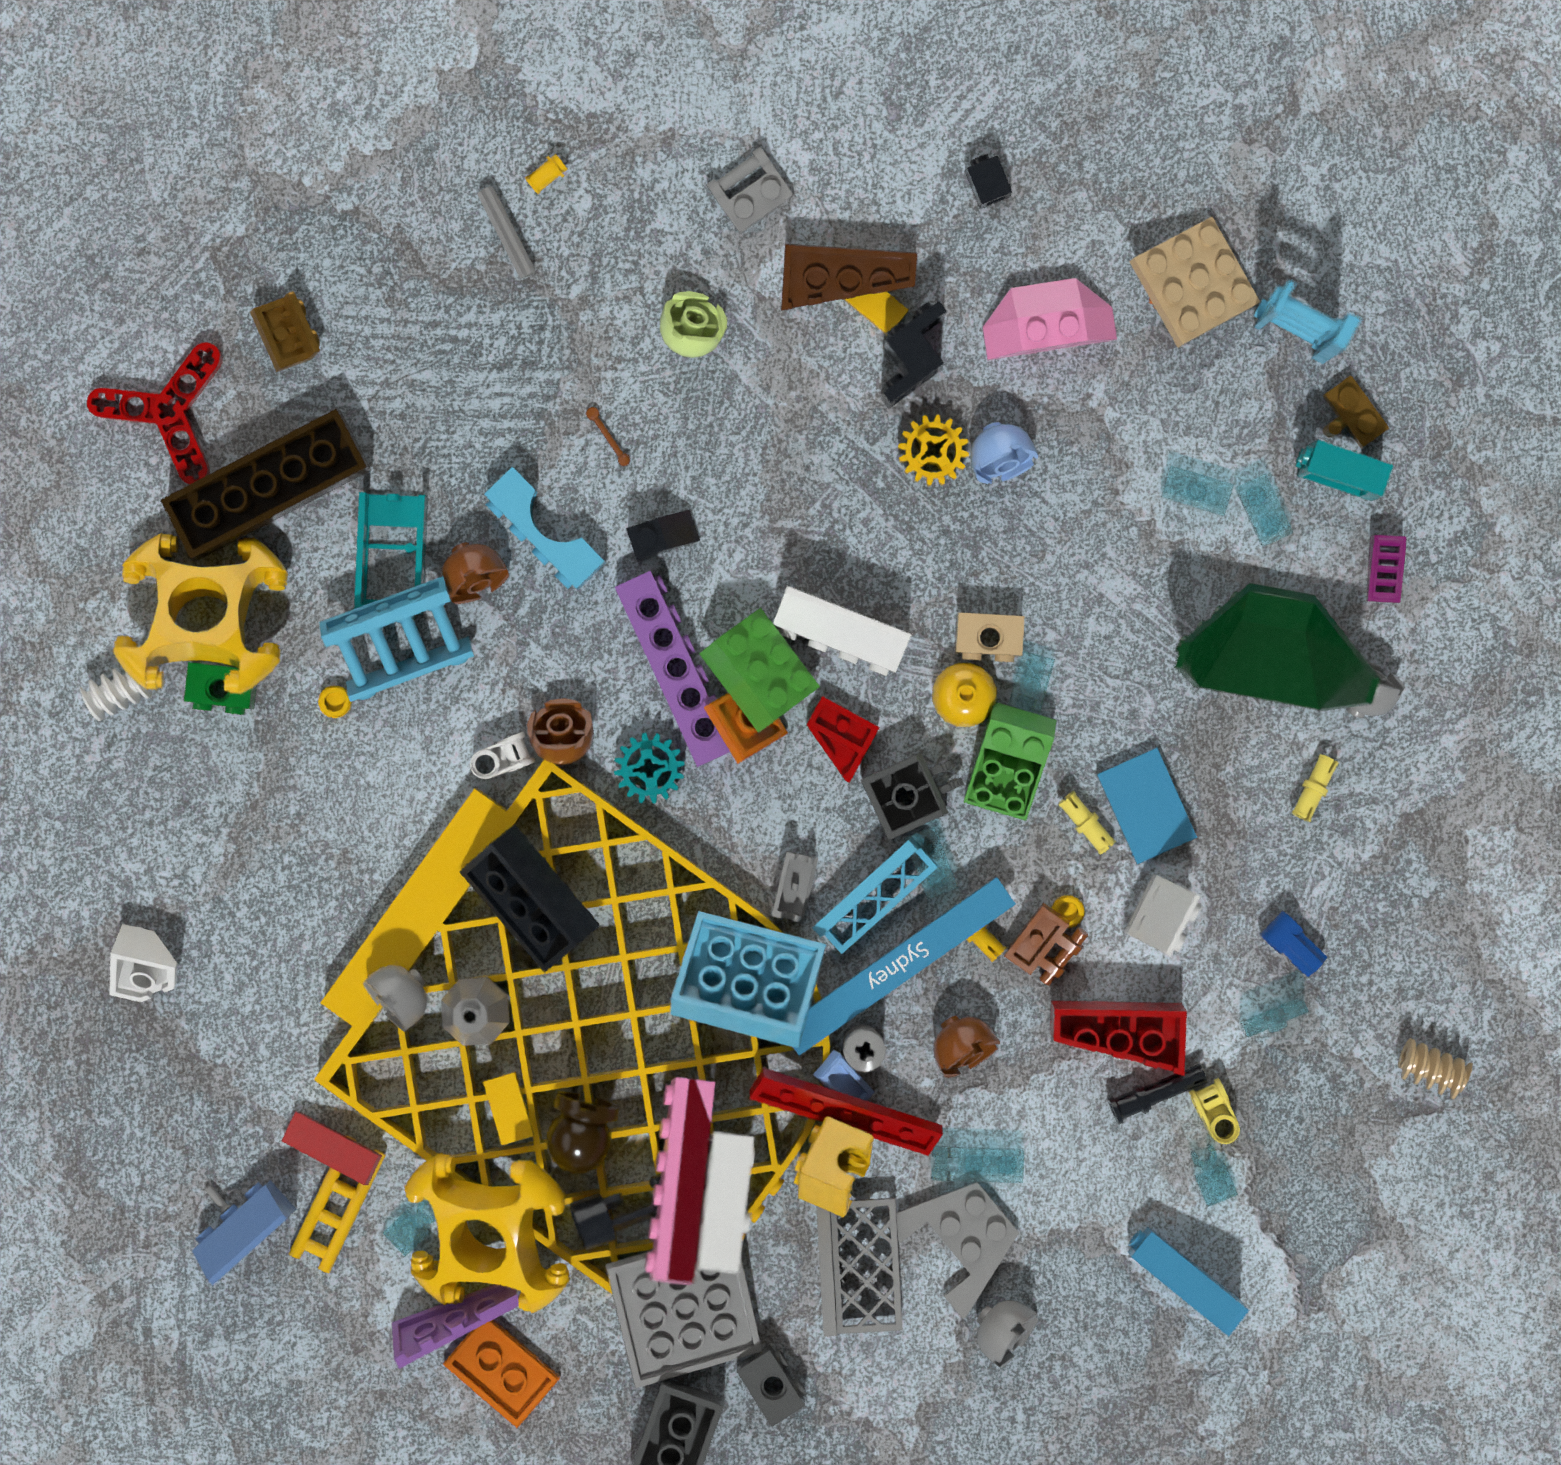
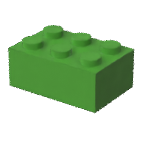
M761 608L699 653L758 733L820 687Z

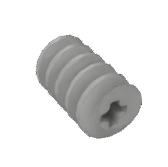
M861 1024L852 1027L843 1038L842 1048L844 1056L852 1068L868 1072L875 1070L883 1062L886 1048L882 1036L876 1029L869 1025ZM864 1041L868 1042L871 1051L866 1050L864 1055H860L856 1046H862Z

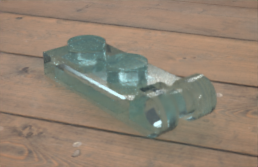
M937 1145L932 1150V1157H935L934 1169H931V1180L1023 1183L1024 1149ZM948 1158H957V1170L948 1169Z

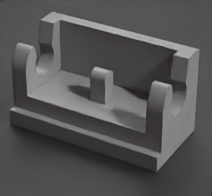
M786 850L771 916L786 918L795 922L804 921L818 858Z

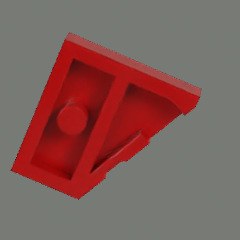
M823 696L806 724L844 780L849 783L880 728Z

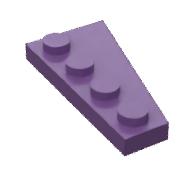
M494 1284L465 1295L463 1302L457 1305L440 1304L392 1322L394 1360L398 1368L400 1369L518 1307L520 1291Z

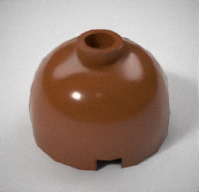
M468 542L458 544L451 550L452 554L447 557L441 568V577L444 576L450 599L454 604L476 601L482 598L477 592L489 586L491 591L494 592L509 577L506 565L498 552L484 544H469Z
M566 698L554 699L544 703L545 708L541 709L538 713L535 709L527 722L529 741L539 757L549 763L565 765L581 759L588 752L594 739L593 720L589 710L587 711L582 708L580 702Z
M952 1016L940 1025L942 1030L935 1038L933 1053L937 1066L944 1077L950 1078L961 1074L958 1068L968 1065L972 1069L989 1058L998 1049L995 1044H1000V1040L991 1027L979 1018L968 1016L959 1019L958 1016Z

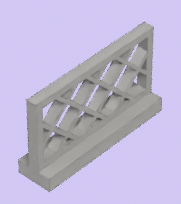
M895 1198L852 1200L850 1208L860 1217L848 1230L837 1221L836 1214L816 1206L824 1337L845 1333L902 1331ZM889 1206L890 1219L880 1229L867 1215L874 1207ZM859 1207H868L864 1213L858 1209ZM863 1220L877 1231L865 1246L851 1234ZM889 1225L891 1238L884 1232ZM838 1229H840L844 1233V1235L840 1238L839 1241ZM880 1236L891 1244V1252L883 1261L869 1250ZM847 1237L862 1249L850 1263L839 1254V1246ZM864 1253L879 1264L867 1279L853 1267ZM891 1258L893 1271L886 1265ZM840 1262H842L846 1266V1268L841 1273ZM882 1268L893 1277V1285L885 1294L871 1283V1280ZM849 1270L863 1281V1284L852 1296L841 1287V1279ZM866 1286L881 1297L870 1311H867L855 1300ZM893 1291L894 1303L888 1298ZM841 1294L848 1299L843 1306ZM885 1301L895 1310V1323H881L872 1314ZM851 1303L865 1314L857 1325H843L842 1313ZM868 1319H870V1320L873 1321L875 1324H864V1323H865Z

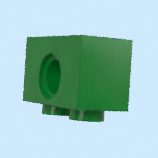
M188 662L184 702H193L192 709L212 711L213 705L225 706V713L245 715V709L255 708L257 685L242 694L230 693L228 691V694L220 699L214 694L213 688L215 683L219 680H224L225 675H229L231 670H239V668Z

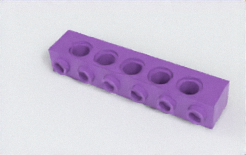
M648 571L616 586L617 594L696 766L699 767L729 753L728 747L715 726L714 732L708 737H701L696 732L695 725L697 721L701 718H709L703 707L717 698L715 694L708 696L704 684L709 682L701 664L695 667L690 654L695 653V650L688 635L682 637L676 625L681 623V619L674 604L668 607L663 598V595L668 593L661 576L654 577L652 572ZM646 599H654L659 604V611L654 617H645L641 613V604ZM663 628L669 629L673 634V641L667 647L657 646L654 640L655 633ZM675 658L683 659L687 665V670L681 677H673L668 671L670 661ZM688 688H695L700 693V702L695 707H687L682 702V694Z

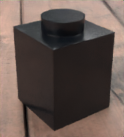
M985 154L970 161L971 166L967 167L965 174L979 209L1011 197L1012 190L998 155L989 158L988 154Z

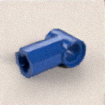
M1282 910L1260 935L1279 954L1283 953L1293 965L1309 977L1323 965L1327 956L1302 933L1304 930Z

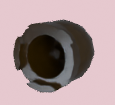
M557 1092L553 1107L560 1110L561 1114L552 1120L546 1133L549 1155L552 1161L564 1171L576 1174L593 1171L604 1163L611 1150L612 1133L607 1123L618 1121L619 1105L600 1098H596L593 1104L580 1101V1094Z

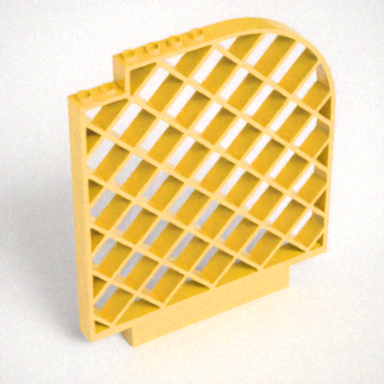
M543 760L508 810L480 789L474 788L320 1003L352 1027L314 1080L425 1160L438 1153L427 1146L422 1111L469 1104L476 1151L453 1154L451 1156L455 1157L456 1164L478 1161L482 1185L492 1187L488 1159L535 1151L537 1165L548 1173L544 1152L547 1149V1139L542 1140L535 1097L536 1092L583 1085L585 1102L594 1104L591 1083L640 1076L647 1123L612 1128L610 1131L612 1139L649 1133L656 1175L661 1174V1172L656 1171L657 1155L660 1151L657 1131H660L661 1121H655L648 1074L697 1066L699 1080L707 1081L704 1065L754 1057L758 1077L763 1069L762 1055L793 1051L795 1049L780 1043L759 1046L758 1038L750 1036L752 1048L703 1056L697 1021L689 1020L695 1057L646 1065L638 1017L671 1012V1003L637 1008L629 960L678 952L681 967L688 942L684 943L676 895L679 893L714 888L728 898L731 920L739 921L736 905H738L766 928L781 933L784 932L752 904L560 766ZM552 773L572 786L545 792L541 790ZM582 793L595 803L601 840L553 848L545 798ZM533 799H536L544 850H539L538 852L542 857L546 858L556 873L554 855L596 848L603 849L610 897L582 901L581 903L586 909L612 904L619 953L571 961L569 952L562 958L563 963L553 965L545 973L540 967L515 970L509 932L497 916L453 923L446 921L471 887L459 871L490 843L516 824ZM605 811L631 828L637 835L609 839ZM647 840L662 851L667 888L618 895L611 846ZM670 857L704 882L675 886ZM669 895L677 944L628 952L620 903ZM498 923L505 972L478 977H488L493 982L507 980L515 1028L503 1030L494 1041L514 1037L517 1039L524 1085H520L522 1095L526 1094L528 1113L534 1136H532L533 1142L486 1149L478 1102L487 1101L488 1098L486 1091L478 1093L476 1091L469 1045L463 1046L455 1038L411 1045L409 1030L402 1031L398 1028L401 1047L355 1055L352 1051L383 1009L380 1003L377 1006L363 985V982L369 975L381 967L389 965L402 966L410 972L439 931L441 933L448 981L424 985L422 988L425 993L450 990L458 981L450 931ZM621 962L629 1010L580 1018L573 969ZM564 971L572 1019L524 1027L516 979ZM817 984L813 995L815 1003L822 999ZM630 1019L638 1066L590 1074L582 1026ZM573 1028L581 1076L533 1083L526 1036ZM829 1035L813 1046H823L822 1063L830 1055ZM459 1047L467 1094L420 1102L412 1054ZM402 1056L410 1104L375 1109L361 1097L356 1063ZM343 1064L346 1068L349 1089L334 1079V1076ZM761 1103L759 1105L712 1112L710 1134L715 1132L714 1122L763 1114L771 1161L753 1163L750 1175L773 1171V1173L745 1211L751 1213L750 1221L753 1223L758 1220L766 1208L762 1205V1202L767 1195L775 1196L785 1180L781 1176L798 1154L816 1120L807 1118L795 1142L784 1158L779 1161L770 1113L784 1111L783 1109ZM411 1113L415 1137L388 1117ZM602 1163L596 1168L599 1189L565 1194V1205L596 1193H600L604 1199L617 1193H621L623 1196L653 1191L654 1188L650 1187L649 1181L608 1187L605 1165ZM456 1166L454 1172L450 1173L449 1176L453 1179L480 1184ZM534 1207L533 1210L542 1209V1207ZM610 1209L608 1213L610 1219L613 1220L612 1209ZM545 1211L548 1232L532 1221L534 1238L611 1294L608 1275L587 1260L611 1256V1262H616L620 1260V1254L653 1249L654 1239L649 1238L617 1244L616 1238V1240L609 1242V1245L595 1247L587 1251L585 1249L573 1251L559 1241L555 1215H550ZM743 1233L742 1241L745 1238L746 1233Z

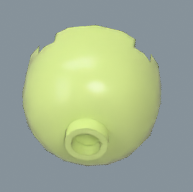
M692 291L678 292L673 296L672 300L666 302L660 317V333L664 343L673 352L689 358L702 357L713 351L723 338L727 329V317L718 304L715 308L711 303L707 302L708 296Z

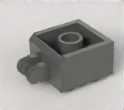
M919 752L860 779L888 840L949 813L941 795L962 786L964 783L961 778H954L937 788L932 776L951 770L955 766L953 759L928 769L922 753ZM901 787L906 791L912 790L913 798L909 797L912 801L908 805H905L902 801L896 802L895 794L899 795L897 790Z

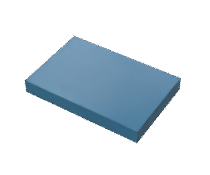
M1154 748L1096 774L1136 864L1197 838L1158 748Z

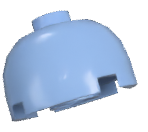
M1000 422L991 423L983 428V432L974 440L970 453L971 465L975 476L979 482L991 484V478L1001 476L1002 482L1017 477L1034 465L1033 457L1038 459V453L1032 440L1022 428L1011 424H1001Z

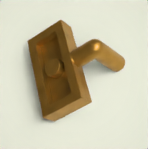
M1352 375L1323 395L1338 416L1323 428V434L1326 437H1333L1346 428L1359 447L1363 448L1389 429V426Z

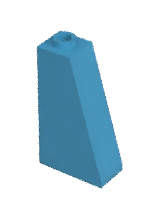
M1147 1227L1144 1232L1139 1230L1131 1238L1128 1244L1131 1247L1128 1251L1131 1258L1228 1337L1249 1312V1309L1237 1296L1151 1228Z

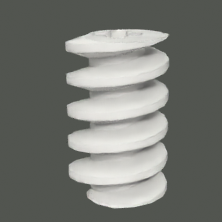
M116 668L112 669L113 680L110 681L104 674H101L100 686L93 680H89V691L86 692L80 687L88 710L98 721L104 720L105 711L109 715H115L117 706L122 710L127 709L129 706L128 699L133 704H138L141 701L140 694L146 699L151 698L153 695L152 690H146L136 683L126 671L122 675Z

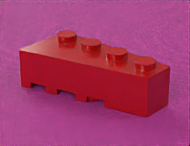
M1051 1000L1050 1034L1054 1042L1092 1052H1101L1112 1055L1114 1058L1135 1061L1148 1067L1161 1068L1185 1076L1187 1010L1182 1003Z

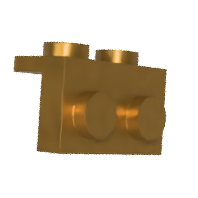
M294 291L287 293L281 299L258 306L250 311L276 372L312 360L320 351L319 337L316 331L310 328L306 319L305 306L300 299H297Z

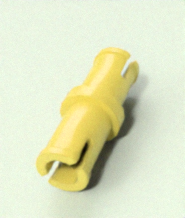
M1322 754L1319 755V759L1309 779L1304 780L1302 784L1304 790L1294 810L1291 812L1296 817L1307 822H1311V818L1322 796L1326 797L1328 793L1326 787L1339 764L1334 759Z
M1075 791L1069 793L1064 797L1065 800L1062 799L1058 803L1059 807L1076 824V831L1079 834L1083 833L1100 855L1109 849V845L1113 846L1115 844V839L1099 823V816L1095 812L1091 813Z

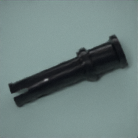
M1198 1063L1186 1069L1185 1076L1173 1074L1145 1087L1135 1085L1132 1087V1091L1115 1098L1109 1096L1107 1101L1116 1122L1120 1125L1125 1118L1140 1112L1146 1114L1151 1110V1106L1194 1087L1206 1084L1208 1081L1203 1068Z

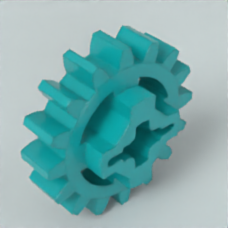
M642 733L641 742L631 737L630 743L632 747L621 746L620 749L625 755L623 758L619 757L614 760L621 764V769L614 771V775L622 776L624 779L618 784L619 788L628 786L630 788L627 793L629 798L635 793L639 794V803H643L646 796H650L653 804L657 803V795L659 794L668 799L669 793L667 790L669 788L676 791L679 789L678 785L674 782L675 779H684L685 776L678 772V767L685 765V761L676 760V756L681 750L675 749L672 751L669 748L672 743L671 739L665 741L664 744L661 743L660 734L656 733L653 740H649L647 733ZM653 746L662 749L668 755L669 760H661L655 756ZM641 748V758L634 765H628L631 755ZM646 759H651L652 764L665 765V768H659V770L654 771L652 778H648L646 772L634 771V769L646 765ZM671 771L667 783L659 788V777L663 772ZM638 776L645 782L646 790L637 787L630 777Z

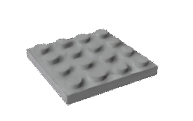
M647 1253L605 1264L635 1388L762 1352L741 1256L738 1273L729 1274L695 1269L694 1284L691 1285L649 1281L650 1273L645 1272Z

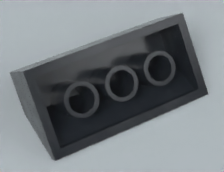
M515 824L490 843L459 871L544 973L601 926Z

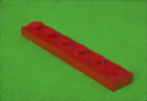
M764 1067L749 1089L751 1100L823 1122L826 1117H831L872 1135L874 1139L929 1156L943 1135L941 1124Z

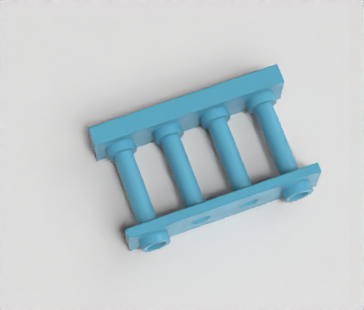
M1288 281L1283 287L1277 286L1268 301L1261 300L1253 315L1258 319L1254 326L1256 329L1260 330L1269 322L1276 324L1311 343V348L1315 349L1312 359L1321 364H1324L1346 349L1361 321L1360 318L1348 313L1342 319L1336 318L1334 320L1289 296L1295 283Z
M444 576L319 622L321 638L325 647L339 646L353 679L346 681L350 702L371 698L376 692L446 666L460 665L466 662L468 658L474 656L469 636L460 640L457 639L444 608L445 603L451 602ZM426 610L432 611L446 644L430 651L426 650L413 619L414 615ZM394 622L401 623L415 655L396 663L382 631L383 626ZM364 633L370 635L384 668L365 674L351 643L352 638Z

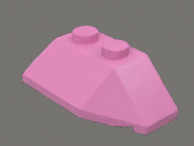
M1077 278L1011 288L982 328L987 360L1117 340L1112 306Z

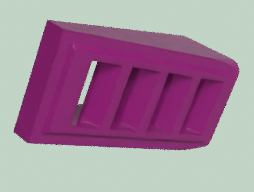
M1370 536L1367 602H1401L1406 536ZM1380 546H1394L1395 553L1380 552ZM1379 559L1395 560L1394 566L1378 565ZM1377 572L1394 573V579H1377ZM1376 585L1393 586V593L1375 592Z

